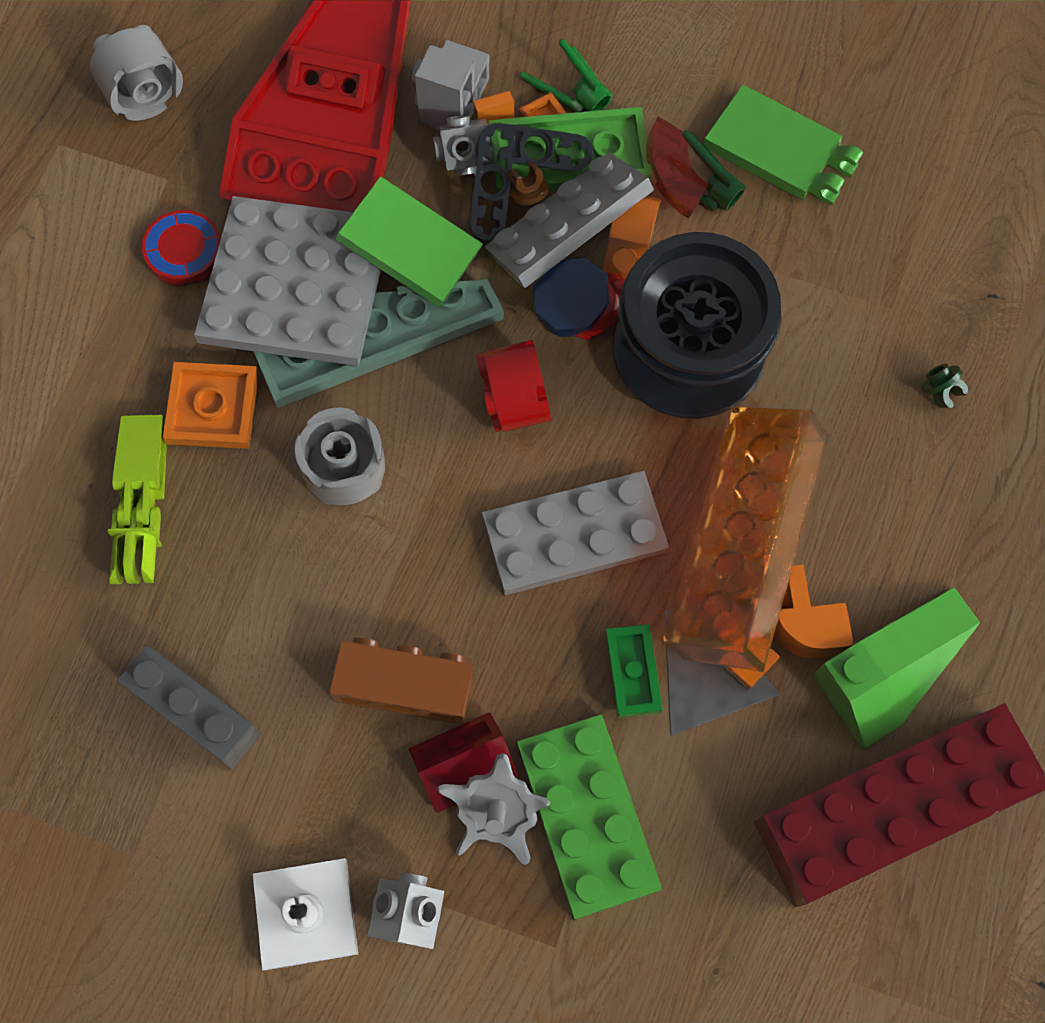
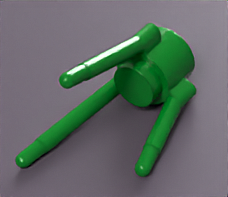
M560 39L559 45L582 75V78L573 88V92L576 94L575 99L526 72L520 73L521 79L546 94L552 92L557 100L571 107L575 113L604 110L613 97V93L597 78L576 47H570L565 39Z

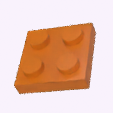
M174 362L163 432V440L166 445L250 449L259 377L257 367Z

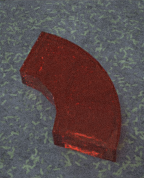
M658 116L647 138V163L651 164L652 171L657 180L655 185L659 192L674 209L689 219L709 184L696 173L690 163L688 154L689 143L683 138V131Z

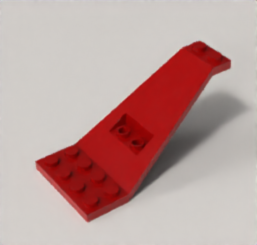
M313 0L232 118L218 198L232 201V197L236 196L354 213L380 177L384 178L411 0ZM316 72L318 74L317 83L311 86L308 85V75ZM350 80L355 81V90L352 93H345V83Z

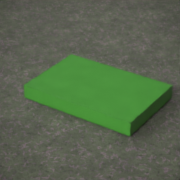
M382 177L378 179L339 231L336 238L338 242L439 308L483 244Z

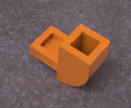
M646 196L612 222L602 268L605 273H618L626 279L636 261L649 249L661 199Z
M804 565L786 566L778 577V581L774 582L775 601L777 606H783V609L776 610L768 621L771 632L779 644L797 656L810 659L835 657L853 646L854 642L846 603L811 606Z

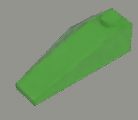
M954 587L825 662L813 674V677L861 748L865 749L903 724L980 622Z

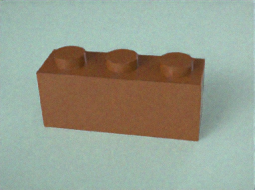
M357 637L354 638L353 643L341 641L330 695L334 702L462 725L466 719L474 677V665L466 663L467 658L453 653H441L440 658L423 655V650L413 646L398 645L397 650L380 648V643L375 640Z

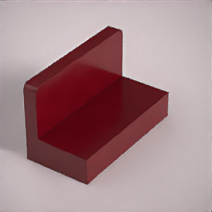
M490 712L408 748L434 811L437 813L457 805L452 799L442 795L438 791V786L442 784L465 785L468 784L469 778L472 776L490 773L496 756L501 753L508 756L512 773L515 778L517 777V771L504 736Z

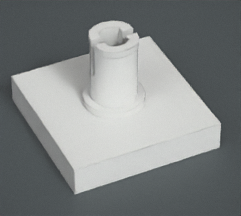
M343 858L253 874L262 970L266 971L358 955L347 859Z

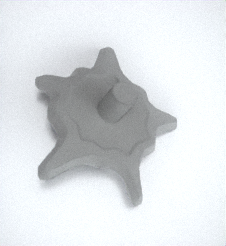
M501 753L496 756L490 773L472 776L469 778L468 784H442L438 786V791L442 795L449 797L457 803L456 815L465 824L466 831L456 849V853L459 856L465 853L475 841L486 839L490 842L501 843L511 849L522 864L526 865L530 862L531 856L525 842V832L536 825V812L539 809L548 807L550 801L546 797L532 794L524 781L514 777L509 758L506 754Z

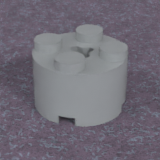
M139 25L135 28L121 30L113 35L104 34L99 36L93 43L95 51L90 61V73L112 110L117 115L118 113L124 114L128 120L133 121L149 119L167 109L165 102L172 94L175 99L180 94L183 86L182 73L159 37L153 33L149 26Z
M338 407L318 412L307 421V426L300 435L298 434L295 441V457L304 482L308 489L322 503L350 505L366 499L380 489L385 473V457L381 438L374 423L368 418L366 419L356 414L354 410ZM345 454V458L337 459V456Z

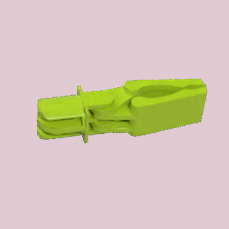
M164 415L121 416L112 480L113 489L115 491L119 490L120 503L118 508L113 509L111 529H108V533L113 539L109 584L121 585L124 575L128 584H139L142 576L146 584H154L156 548L162 547V543L159 540L161 513L159 507L155 506V500L164 499L167 445L163 440L166 418Z

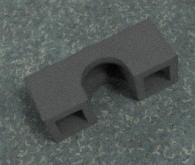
M148 645L145 646L117 680L232 770L261 735L249 721Z

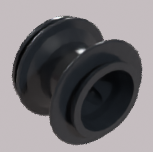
M711 232L677 234L661 240L649 248L631 268L622 285L619 297V318L616 321L612 336V355L616 370L624 385L637 399L648 407L665 415L678 418L701 419L717 416L733 409L744 401L756 387L763 373L766 357L771 352L779 335L782 321L781 295L776 279L768 265L756 252L743 243L724 235ZM668 326L674 329L675 332L667 334L662 329ZM722 337L725 344H719L713 338ZM684 346H695L699 351L687 350Z

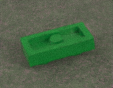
M650 624L606 629L605 637L617 719L661 714L663 708Z

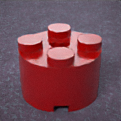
M533 339L485 350L482 353L476 354L480 376L483 378L486 389L483 391L489 416L491 415L495 433L552 421Z

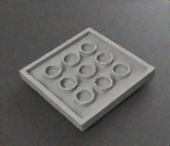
M233 196L194 334L197 343L359 366L381 269L336 240L339 231L353 212Z

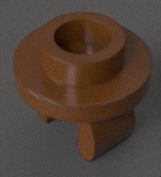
M533 161L528 162V176L521 177L514 169L509 172V180L512 183L509 192L510 198L513 202L523 206L538 204L549 192L548 183L543 178L541 169Z

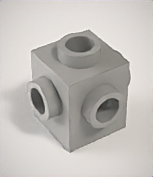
M469 115L446 118L447 125L439 126L440 136L433 137L437 161L444 160L447 171L454 170L455 175L474 173L478 138L483 129L488 126V123L485 119L470 121ZM486 138V144L491 145L490 138ZM461 141H467V142H468L465 148H463V149H457V148H456V146H457V144H458L459 142H461ZM483 157L482 165L493 163V157L490 160Z
M400 872L399 881L379 879L367 937L433 949L445 891L426 887L428 878L415 874Z

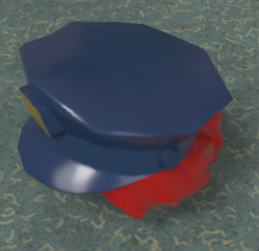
M585 257L562 260L548 270L533 286L534 311L538 319L544 322L546 328L552 334L559 337L574 336L589 340L591 336L604 332L616 323L619 318V297L625 279L618 273H605Z

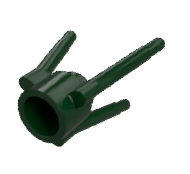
M684 130L682 132L683 138L715 172L705 185V189L709 194L706 196L670 179H665L663 184L682 195L704 204L712 212L718 206L728 211L741 198L746 190V186L722 166L693 132Z

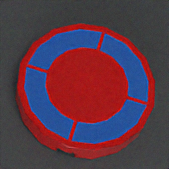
M174 210L159 216L148 226L142 238V254L150 272L160 281L174 286H184L185 282H192L194 280L198 283L207 279L212 273L221 235L215 223L206 215L192 210Z

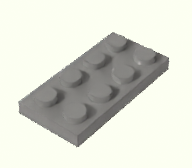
M609 152L605 156L595 159L589 165V168L576 178L563 183L558 188V191L543 203L530 208L526 215L510 228L501 230L494 240L485 246V249L499 266L521 286L526 288L650 194L654 188L647 176Z
M645 471L482 512V519L504 596L665 554L669 550Z

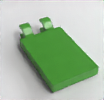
M745 85L741 86L704 140V145L709 151L791 195L804 200L809 192L829 205H833L841 192L839 189L845 180L834 173L822 174V171L826 165H829L842 175L851 177L859 165L857 162L863 154V151L856 146H840L843 136Z

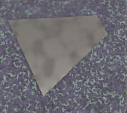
M695 600L665 610L671 736L781 694L765 675L748 691L717 661V658L733 641Z

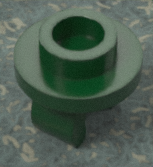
M941 364L936 366L926 374L927 380L922 385L925 394H933V400L939 408H952L954 406L953 401L949 397L950 389L955 396H965L969 393L966 383L960 379L963 372L957 365L948 366V364Z

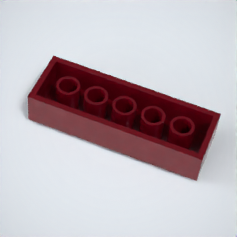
M1004 703L767 813L754 821V824L795 907L809 904L1044 791L1045 773L1007 705Z

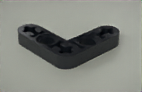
M493 123L485 127L479 135L468 219L472 235L482 241H491L505 228L511 184L509 172L512 170L513 164L528 166V162L533 161L539 168L577 172L586 168L592 161L593 147L590 141L579 134L503 123ZM495 131L500 132V138L507 141V146L499 149L497 161L505 160V168L496 164L482 165L483 157L488 160L492 159L493 148L491 145L486 144V138L492 137ZM537 136L545 142L546 152L541 159L535 160L526 154L525 143L528 138ZM553 138L559 139L557 148L561 149L572 147L573 142L578 143L577 148L579 151L584 152V157L577 159L575 165H573L569 156L558 154L555 156L557 163L550 162L554 153ZM487 171H494L501 176L503 185L497 194H488L481 187V178ZM478 197L486 201H501L500 209L496 206L491 208V219L497 221V227L491 228L488 235L483 234V227L476 225L477 218L484 217L486 205L478 206Z

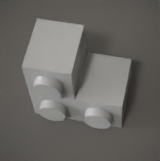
M446 40L443 48L430 45L424 58H419L416 61L412 72V81L416 83L414 105L418 106L419 123L439 130L440 125H447L446 118L458 115H469L471 118L473 114V101L480 99L489 80V54Z

